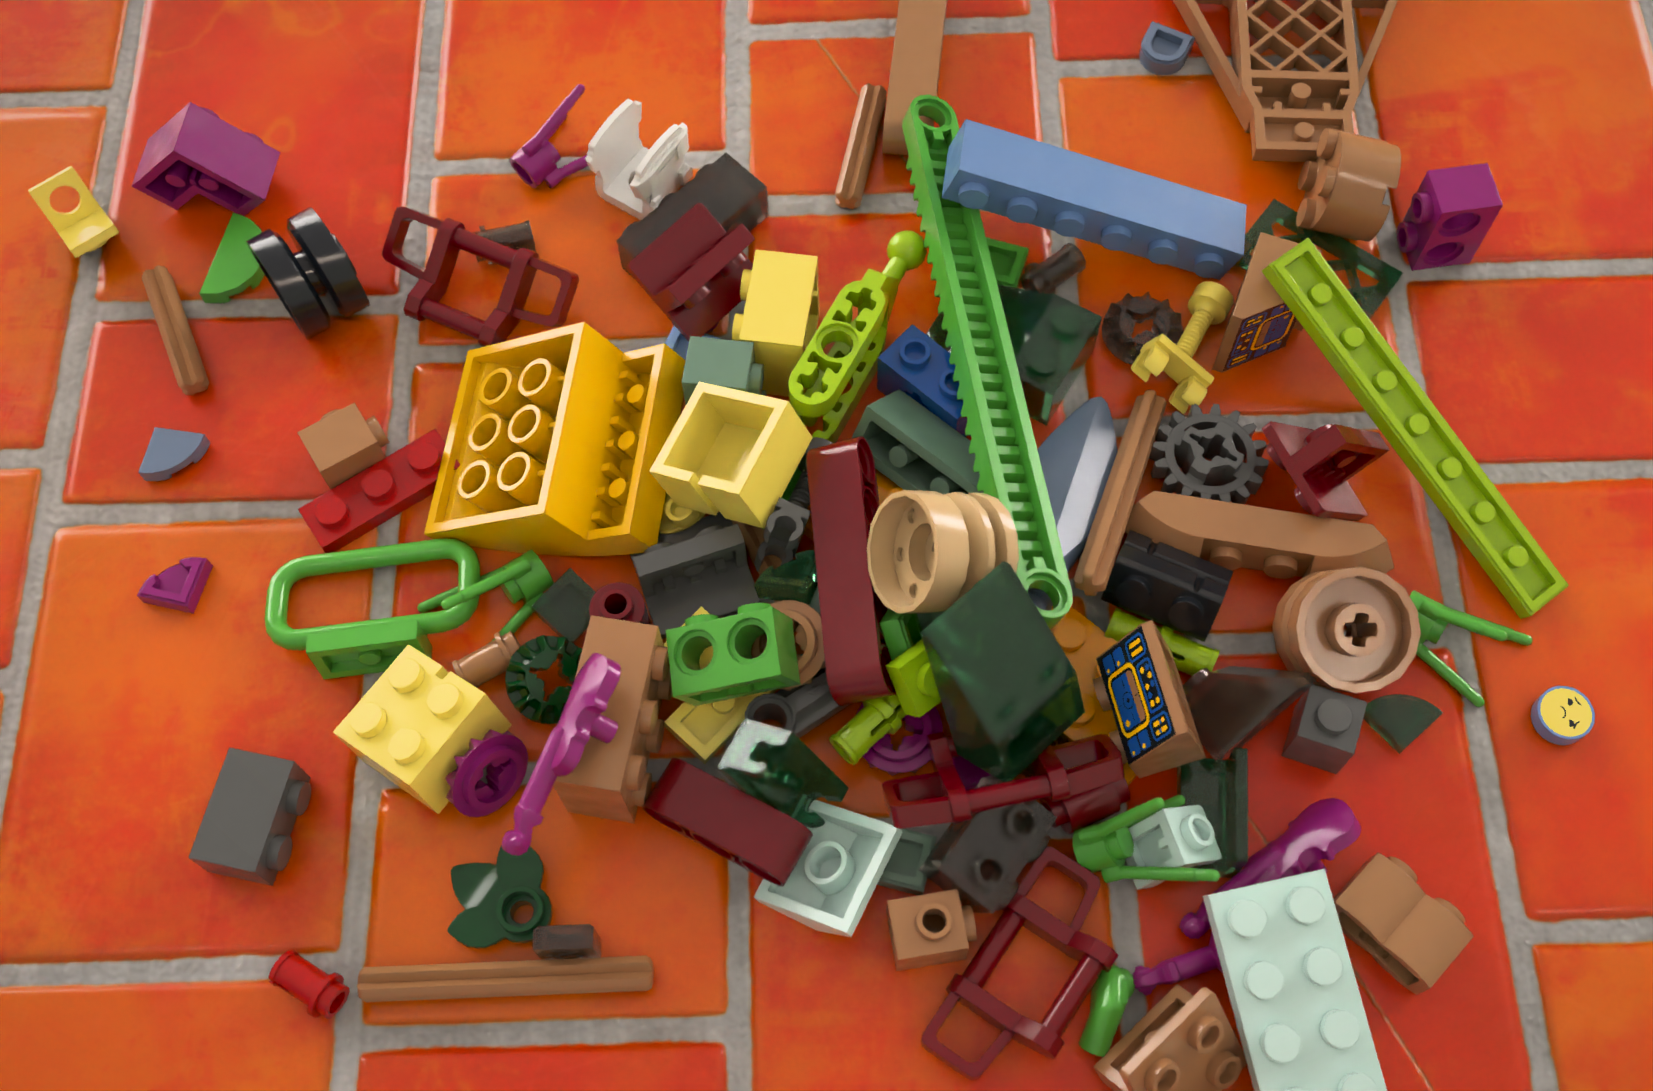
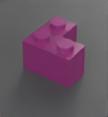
M189 102L148 139L131 187L176 210L195 195L200 194L234 213L245 216L265 201L280 152L266 145L258 136L243 132L220 119L212 110Z

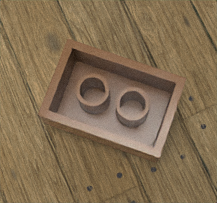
M591 615L576 676L593 653H599L620 665L621 674L617 686L607 703L606 711L600 713L616 721L618 729L612 741L607 744L590 736L576 768L566 776H558L553 786L570 813L634 823L638 806L642 807L651 793L652 773L646 772L650 752L658 753L663 740L664 720L658 719L662 699L670 700L672 697L668 648L664 647L659 626Z

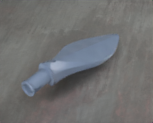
M1102 397L1091 398L1081 405L1038 448L1067 573L1083 553L1118 452L1111 412L1107 402ZM1035 588L1028 589V596L1036 607L1042 610H1051L1053 603L1045 592ZM1010 610L1003 635L998 642V647L1012 656L1030 658L1033 654V646L1039 631L1030 630L1021 625Z

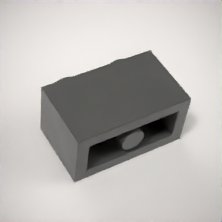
M229 747L188 858L211 873L273 886L278 871H282L289 862L293 845L290 836L298 815L304 814L310 802L311 784L309 781L311 777L295 761Z

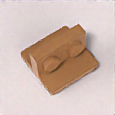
M1176 984L1093 1067L1100 1080L1113 1091H1222L1230 1087L1237 1080L1247 1062L1216 994L1203 987L1195 995H1192Z

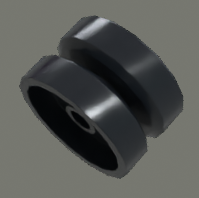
M308 207L287 219L288 233L298 250L295 253H292L280 234L270 229L246 241L277 296L307 340L330 328L329 313L319 297L322 294L326 295L339 314L350 317L370 306L368 297L356 276L357 272L347 253L335 235L330 233L313 208Z

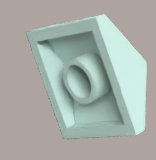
M805 797L794 819L807 827L813 833V837L784 887L763 879L754 898L758 902L816 931L852 937L903 831L891 824Z

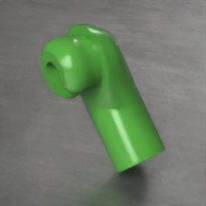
M1113 965L1109 972L1103 970L1091 988L1090 1013L1082 1032L1079 1046L1093 1055L1103 1057L1109 1051L1128 999L1134 993L1133 975L1127 969Z

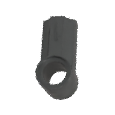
M826 667L820 669L812 678V684L800 685L792 688L791 691L780 689L774 694H763L755 697L748 704L745 711V744L755 757L763 760H776L785 756L790 751L793 742L849 706H839L834 701L828 687ZM764 720H775L784 729L775 735H765L759 732L755 726Z

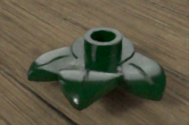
M501 845L496 865L491 863H468L452 867L451 879L454 893L465 910L458 914L451 922L447 930L450 935L468 947L480 949L488 948L504 939L515 943H528L545 933L551 923L553 910L549 897L541 889L544 865L532 847L529 846L527 852L517 856L505 852ZM524 905L532 906L534 913L528 922L519 924L514 921V914L519 907Z

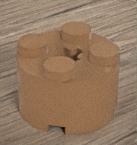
M1326 127L1318 142L1317 158L1314 162L1306 160L1299 174L1298 189L1305 191V194L1297 212L1296 226L1351 240L1371 241L1380 231L1391 208L1390 205L1382 204L1387 187L1397 189L1401 169L1400 148L1383 140Z

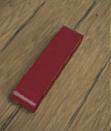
M859 436L810 449L806 456L826 676L830 693L839 706L896 695L895 688L885 666L892 660L880 626V621L888 608L884 606L875 593L868 572L867 544L870 525L880 505L876 468L868 442L864 437Z

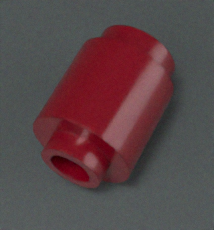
M622 582L607 584L601 587L590 601V617L593 615L650 624L644 599L641 593L630 584Z
M1124 777L1120 781L1070 796V799L1051 802L1049 797L1040 799V804L1045 817L1053 828L1061 826L1066 833L1071 834L1078 829L1120 812L1121 804L1130 801V791Z

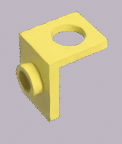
M72 166L67 167L28 190L75 258L102 247L110 238L119 233L116 226L102 210ZM69 186L77 190L80 200L78 206L73 211L62 213L51 207L50 195L56 188Z

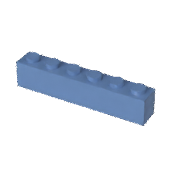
M965 119L948 147L941 198L960 203L964 207L985 210L1008 217L1014 222L1029 223L1055 231L1065 237L1083 239L1100 244L1109 250L1127 252L1147 258L1153 263L1171 265L1194 272L1196 275L1205 278L1220 280L1244 255L1246 204Z

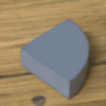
M155 427L138 473L145 481H162L172 478V473L183 469L192 461L196 464L201 460L211 442L205 434Z

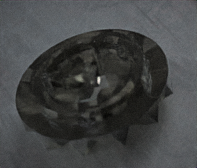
M1149 291L1143 296L1136 297L1127 293L1121 301L1117 303L1111 302L1102 323V337L1107 348L1118 359L1131 365L1141 353L1140 350L1145 343L1163 333L1177 345L1184 331L1181 325V313H1175L1170 308L1168 299L1161 302L1152 298ZM1146 319L1154 320L1151 332L1145 330L1132 338L1136 322L1141 324Z

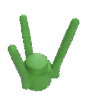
M531 549L502 567L480 576V582L461 591H458V586L419 603L417 610L420 613H425L439 606L448 610L500 586L513 604L520 600L525 602L521 609L499 631L502 636L510 631L514 634L533 612L548 604V600L543 592L552 587L554 582L544 563Z
M1413 590L1410 598L1417 608L1421 631L1416 655L1476 707H1482L1485 703L1483 697L1423 644L1424 641L1428 640L1437 644L1448 623L1498 641L1511 640L1525 646L1532 644V637L1511 628L1446 607Z
M1176 795L1167 800H1163L1160 797L1154 798L1106 821L1078 829L1073 834V850L1078 864L1092 873L1101 871L1106 883L1123 879L1215 882L1220 878L1219 872L1214 869L1124 865L1126 858L1132 857L1134 853V843L1128 828L1164 808L1183 806L1186 801L1183 795Z

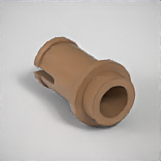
M512 631L503 636L500 632L495 633L494 637L496 640L458 661H453L452 666L457 676L477 688L507 670L511 657L521 647Z

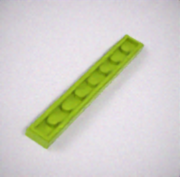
M1309 237L1264 268L1262 273L1519 618L1532 616L1569 586Z

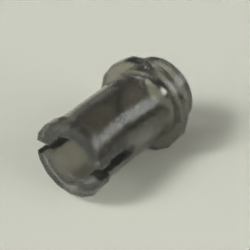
M529 220L485 230L483 225L479 226L480 231L473 232L515 250L524 247L536 252ZM476 256L477 262L488 261Z
M1067 243L1059 251L1039 264L1033 262L1027 265L1025 273L1021 276L1022 287L1027 295L1034 300H1040L1041 298L1045 300L1050 299L1054 296L1057 287L1086 268L1085 257L1078 247L1072 243Z

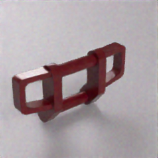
M402 206L398 207L394 213L382 250V256L387 262L420 279L407 296L404 305V314L418 321L429 319L478 339V343L482 347L505 342L520 319L549 327H561L566 321L579 283V276L575 272L540 259L539 254L524 247L515 250L467 231L464 224L453 219L446 218L441 220L418 210ZM413 220L438 229L426 268L406 259L402 254L403 243L409 225ZM460 249L509 269L497 308L492 311L486 321L439 302L447 291ZM537 269L554 275L561 281V287L553 311L548 316L524 310Z
M1038 711L1021 714L1020 721L951 736H945L943 731L927 735L928 750L934 772L888 780L882 783V789L891 822L895 828L901 829L950 822L957 824L970 821L972 819L971 814L1046 797H1049L1051 802L1070 799V796L1120 781L1125 777L1122 754L1107 734H1098L1051 747L1042 718ZM1026 743L1035 772L1034 776L971 790L965 789L953 764V758Z
M1053 847L1044 848L1016 892L1009 891L1000 905L1003 913L962 975L955 974L946 988V991L949 993L922 1034V1047L969 1080H976L981 1077L1011 1039L1048 1058L1055 1059L1064 1045L1061 1037L1101 972L1103 970L1109 972L1118 958V954L1111 947L1095 937L1080 932L1100 888L1099 878ZM1046 867L1058 869L1078 882L1084 889V897L1070 926L1026 898ZM1022 926L1067 956L1079 961L1041 1023L1020 1015L982 989ZM957 1002H960L1002 1031L977 1062L972 1063L964 1060L937 1039L938 1031Z

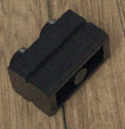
M1130 530L1115 561L1101 600L1205 642L1225 597L1233 571L1162 542L1156 544L1152 541V538Z

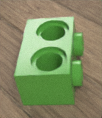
M750 603L740 606L737 609V615L723 618L713 614L696 615L687 618L685 626L666 630L673 697L698 706L800 685L792 618L771 607L769 603ZM766 634L767 645L765 650L758 657L752 658L751 648L754 641L759 636ZM712 646L713 657L711 662L705 668L700 669L699 659L702 652L707 647Z

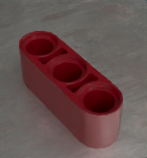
M678 758L670 760L642 805V809L663 825L755 875L784 887L813 837V833L807 827L789 815Z

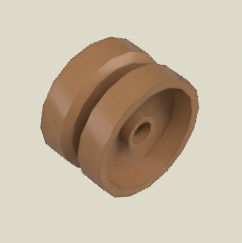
M1365 567L1313 572L1293 583L1278 602L1272 625L1275 649L1289 672L1307 685L1314 684L1332 691L1349 693L1380 690L1399 679L1414 660L1421 635L1418 611L1406 589L1386 573ZM1344 624L1346 625V629H1347L1345 636H1344V630H1343Z

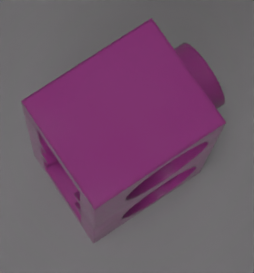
M1488 163L1427 171L1417 193H1414L1412 196L1411 205L1403 221L1397 227L1398 247L1401 252H1406L1412 271L1471 262L1503 206Z

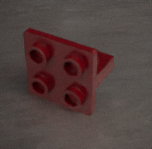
M699 202L628 262L626 268L689 342L690 336L702 337L742 301L740 299L742 273L744 269L752 270L753 266L743 250L755 238L743 223L726 232L705 205Z
M1270 421L1262 427L1263 433L1270 442L1266 446L1268 454L1277 466L1288 471L1297 486L1294 489V495L1305 511L1317 517L1359 521L1367 515L1365 508L1347 480L1390 450L1379 433L1337 424H1327L1313 430Z

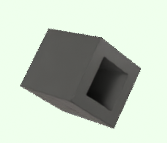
M1310 684L1295 705L1282 756L1337 774L1355 753L1367 702Z

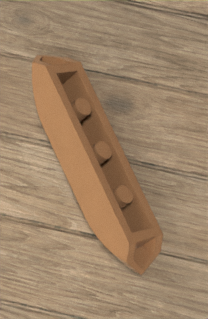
M1161 491L1151 492L1133 506L1125 529L1127 535L1132 530L1152 538V541L1156 544L1162 542L1229 570H1235L1240 567L1261 570L1266 575L1279 579H1287L1294 576L1303 578L1313 572L1352 567H1365L1384 573L1394 568L1388 541L1373 524L1322 518L1315 515Z

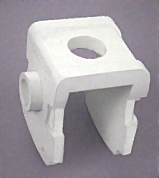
M627 99L606 119L588 144L585 160L589 168L596 174V192L602 199L646 224L652 225L662 214L663 207L681 185L685 186L693 176L692 167L684 163V156L689 149L688 128L683 122L679 126L673 124L650 149H647L642 145L639 138L642 102Z

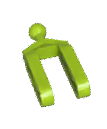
M905 230L897 232L889 240L887 246L889 262L883 272L868 268L862 280L853 281L844 286L790 375L788 381L790 404L804 425L812 427L818 418L823 416V431L816 430L812 435L813 438H823L836 443L877 372L878 357L885 349L887 326L897 295L898 285L906 271L915 269L923 263L927 253V249L923 245L924 240L922 236L914 231ZM852 306L858 307V316L853 321ZM835 342L828 355L825 354L823 349L826 345ZM849 382L852 388L848 392L842 394L846 385ZM803 387H804V388H808L807 391L805 392V394H804Z

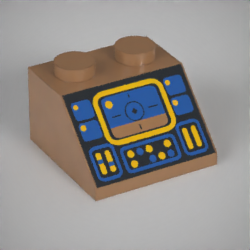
M1260 232L1212 370L1223 373L1284 348L1293 328L1300 331L1303 330V326L1262 273L1264 268L1299 243Z
M1153 620L1142 623L1096 658L1101 677L1093 679L1095 692L1104 712L1112 710L1118 730L1109 732V737L1121 752L1123 765L1128 763L1129 767L1139 778L1206 758L1173 654Z

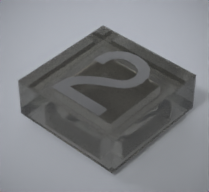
M591 924L537 926L536 929H533V951L541 960L601 957V937Z

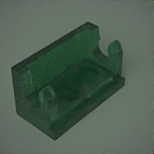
M744 718L717 766V769L741 791L789 815L809 828H818L825 824L824 819L817 813L809 812V807L815 799L824 797L827 801L842 802L849 789L792 731Z

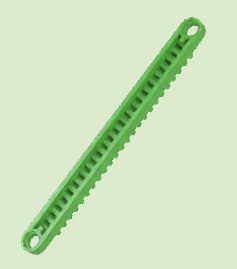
M920 95L913 99L902 121V129L908 151L906 168L912 171L909 182L910 185L915 186L913 200L919 201L916 214L922 217L920 232H926L923 245L924 248H929L927 264H933L931 280L937 282L934 295L935 297H940L938 313L944 314L941 327L942 330L948 331L945 345L952 349L949 363L950 365H955L953 381L959 382L957 399L963 400L961 417L967 418L965 436H971L969 454H975L976 457L973 472L980 475L977 490L983 491V493L998 498L1010 512L1017 532L1019 560L1015 581L1007 595L1012 615L1021 625L1030 630L1046 631L1056 626L1070 610L1073 603L1072 589L979 209L967 208L960 203L941 198L948 147L959 131L957 117L953 108L941 98L932 95ZM919 116L931 118L938 123L939 127L935 128L925 124L920 120ZM1035 588L1045 592L1053 603V610L1047 611L1036 607L1028 596V589Z

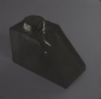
M1229 666L1210 672L1206 667L1183 684V688L1201 743L1216 761H1219L1237 753L1317 681L1309 672Z

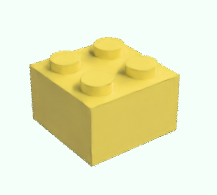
M756 249L752 270H743L740 299L745 301L744 314L736 313L734 316L732 340L754 342L755 361L758 364H764L762 390H766V394L789 397L788 381L790 375L817 331L820 313L818 256Z
M699 382L649 472L677 506L715 516L720 511L726 519L765 529L769 516L774 512L779 497L782 498L813 437L789 401Z
M408 644L333 733L364 763L439 814L449 802L446 796L451 787L445 777L457 769L458 765L454 756L465 755L469 750L470 739L482 741L490 729L503 734L512 724L486 693L450 671L448 673L442 665Z

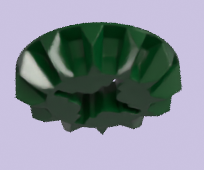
M545 635L523 644L511 657L505 676L506 690L514 707L532 721L542 724H557L572 687L568 685L566 687L557 686L547 696L546 701H544V681L537 678L536 674L530 673L529 670L533 672L538 670L546 671L556 662V659H559L557 665L560 667L558 676L565 679L566 683L573 685L582 648L570 642L567 637Z

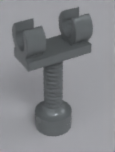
M812 438L798 465L802 473L789 500L787 501L779 497L774 512L767 520L763 533L764 542L760 544L755 558L757 572H759L765 556L775 555L782 561L775 580L783 578L788 573L811 511L808 510L810 496L807 475V453L810 449L832 444V442L823 438Z

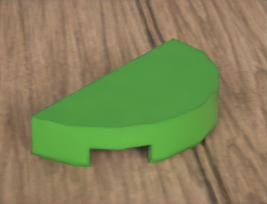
M233 212L199 293L205 303L229 302L231 300L230 296L241 293L249 286L254 289L264 278L265 274L246 242L262 233L261 229L250 218Z

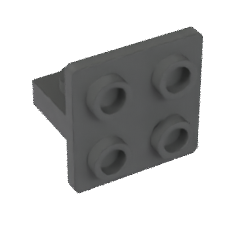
M720 512L716 516L709 515L703 517L694 525L673 534H662L659 532L656 545L649 547L644 553L630 554L653 624L659 626L662 639L666 638V630L681 627L685 620L691 617L701 606L708 613L723 618L737 615V609L740 606L750 603H761L748 566L745 541L739 525H733L732 520L724 518Z

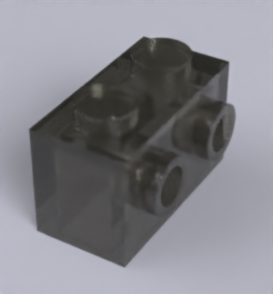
M1005 774L983 777L975 788L1012 780ZM1036 800L971 814L972 819L970 821L957 824L951 822L919 871L944 891L958 889L961 905H971L973 913H994L995 910L1003 909L1016 894L1019 887L1016 879L1026 863L1035 861L1046 849L1050 841V836L1047 832L1057 818Z

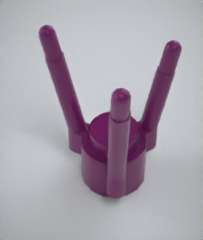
M578 84L538 132L509 158L512 168L530 187L537 188L544 181L550 188H553L563 178L588 167L585 160L587 155L557 168L556 163L561 157L555 147L548 141L567 118V113L575 105V102L584 93L585 86L583 84Z

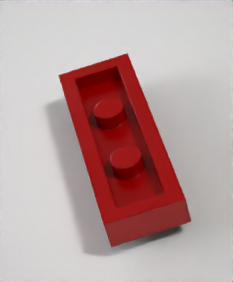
M436 428L298 509L325 553L336 552L434 493L446 444ZM457 459L455 462L454 470H456L460 466V463Z

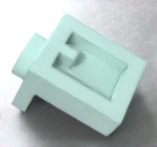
M1200 805L1164 808L1128 828L1134 843L1132 857L1126 858L1128 866L1190 868L1192 866L1212 864L1222 858L1213 827ZM1133 879L1137 890L1153 888L1166 881Z

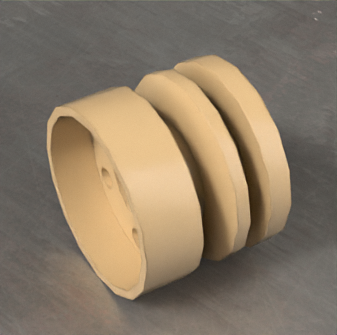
M903 490L891 493L879 505L870 525L867 544L868 572L877 596L885 607L896 613H934L940 611L947 613H980L992 611L1006 599L1015 581L1019 560L1018 537L1011 514L998 498L985 493L965 494L962 492L941 494L937 491Z

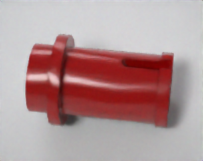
M288 950L282 954L273 965L269 974L270 984L278 986L307 1005V1012L313 1018H318L321 1015L326 1019L332 1018L343 1007L349 995V987L344 985L342 975L339 973L327 974L301 957L295 950Z

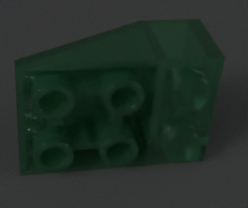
M1001 562L921 631L957 754L1000 781H1012L1085 713L1076 671L1009 563Z

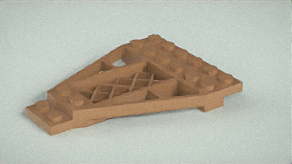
M1247 0L1173 1L1192 36L1196 37L1195 41L1245 133H1251L1252 161L1305 162L1309 160L1314 162L1317 158V146L1320 136L1326 127L1354 133L1352 111L1398 0H1330V2L1328 0H1298L1303 5L1296 11L1281 0H1253L1256 3L1248 10ZM1197 4H1222L1228 8L1232 66ZM1352 8L1383 9L1384 12L1358 72ZM1265 11L1281 22L1274 29L1258 18ZM1314 12L1329 24L1320 31L1305 18ZM1290 30L1306 41L1299 49L1283 38ZM1249 33L1259 40L1251 47ZM1270 48L1283 58L1284 61L1274 67L1260 55ZM1317 49L1333 62L1327 67L1322 68L1308 56ZM1293 68H1296L1298 71H1290V70L1293 69Z

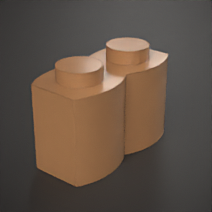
M1377 853L1363 864L1333 899L1342 932L1361 948L1368 951L1377 963L1405 988L1418 995L1434 985L1474 936L1464 925L1465 917L1460 910L1445 899H1433L1425 894L1416 883L1418 880L1417 875L1405 862L1393 856L1387 858Z

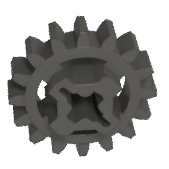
M1193 404L1187 418L1178 411L1172 413L1169 425L1161 424L1155 438L1157 442L1153 443L1149 459L1156 461L1151 471V477L1156 479L1165 478L1161 492H1176L1180 495L1225 502L1231 501L1232 503L1245 505L1250 494L1256 495L1263 482L1261 477H1263L1269 464L1268 460L1262 458L1267 446L1266 441H1252L1257 426L1254 423L1247 424L1244 427L1237 424L1240 412L1237 410L1233 411L1226 418L1220 416L1219 404H1213L1209 414H1203L1197 404Z

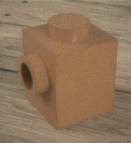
M355 402L343 409L328 412L320 421L297 432L330 489L335 488L375 463L385 459L386 456L381 448L390 443L375 416L365 420Z
M958 889L887 900L886 915L896 971L966 960L969 951L968 942L977 941V931L971 905L961 906Z

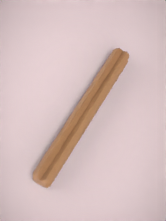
M1146 390L1144 395L1136 397L1074 576L1075 588L1084 590L1087 596H1095L1097 592H1102L1107 587L1153 443L1155 442L1167 404L1164 397L1156 395L1155 390Z
M648 956L364 967L358 975L357 989L359 998L365 1002L648 991L653 985L654 967L651 958Z

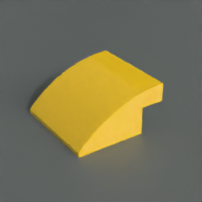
M585 322L469 350L465 360L424 535L431 539H458L469 546L517 553H526L532 549L536 554L555 556L627 555L644 553L646 549L656 545L666 491L649 471L680 417L684 397L682 377L685 359L665 343L623 353ZM457 459L460 463V466L456 470H454L455 462Z

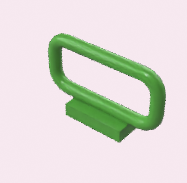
M440 538L308 555L292 559L281 566L270 580L267 589L264 618L266 632L276 645L284 649L306 650V654L323 679L385 672L408 644L432 659V645L427 638V634L443 633L464 624L477 609L480 595L448 610L293 629L287 623L290 589L294 583L309 576L451 559L458 564V591H461L480 582L478 555L463 541Z

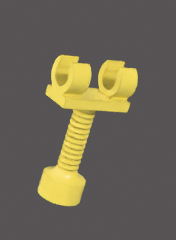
M1201 282L1195 288L1188 301V309L1192 317L1177 345L1162 333L1143 345L1140 350L1141 353L1131 366V371L1145 382L1148 381L1151 373L1157 377L1162 371L1179 385L1172 392L1169 403L1184 415L1189 405L1197 404L1199 406L1207 394V387L1212 384L1215 378L1192 358L1210 324L1222 323L1234 302L1230 291L1216 282Z

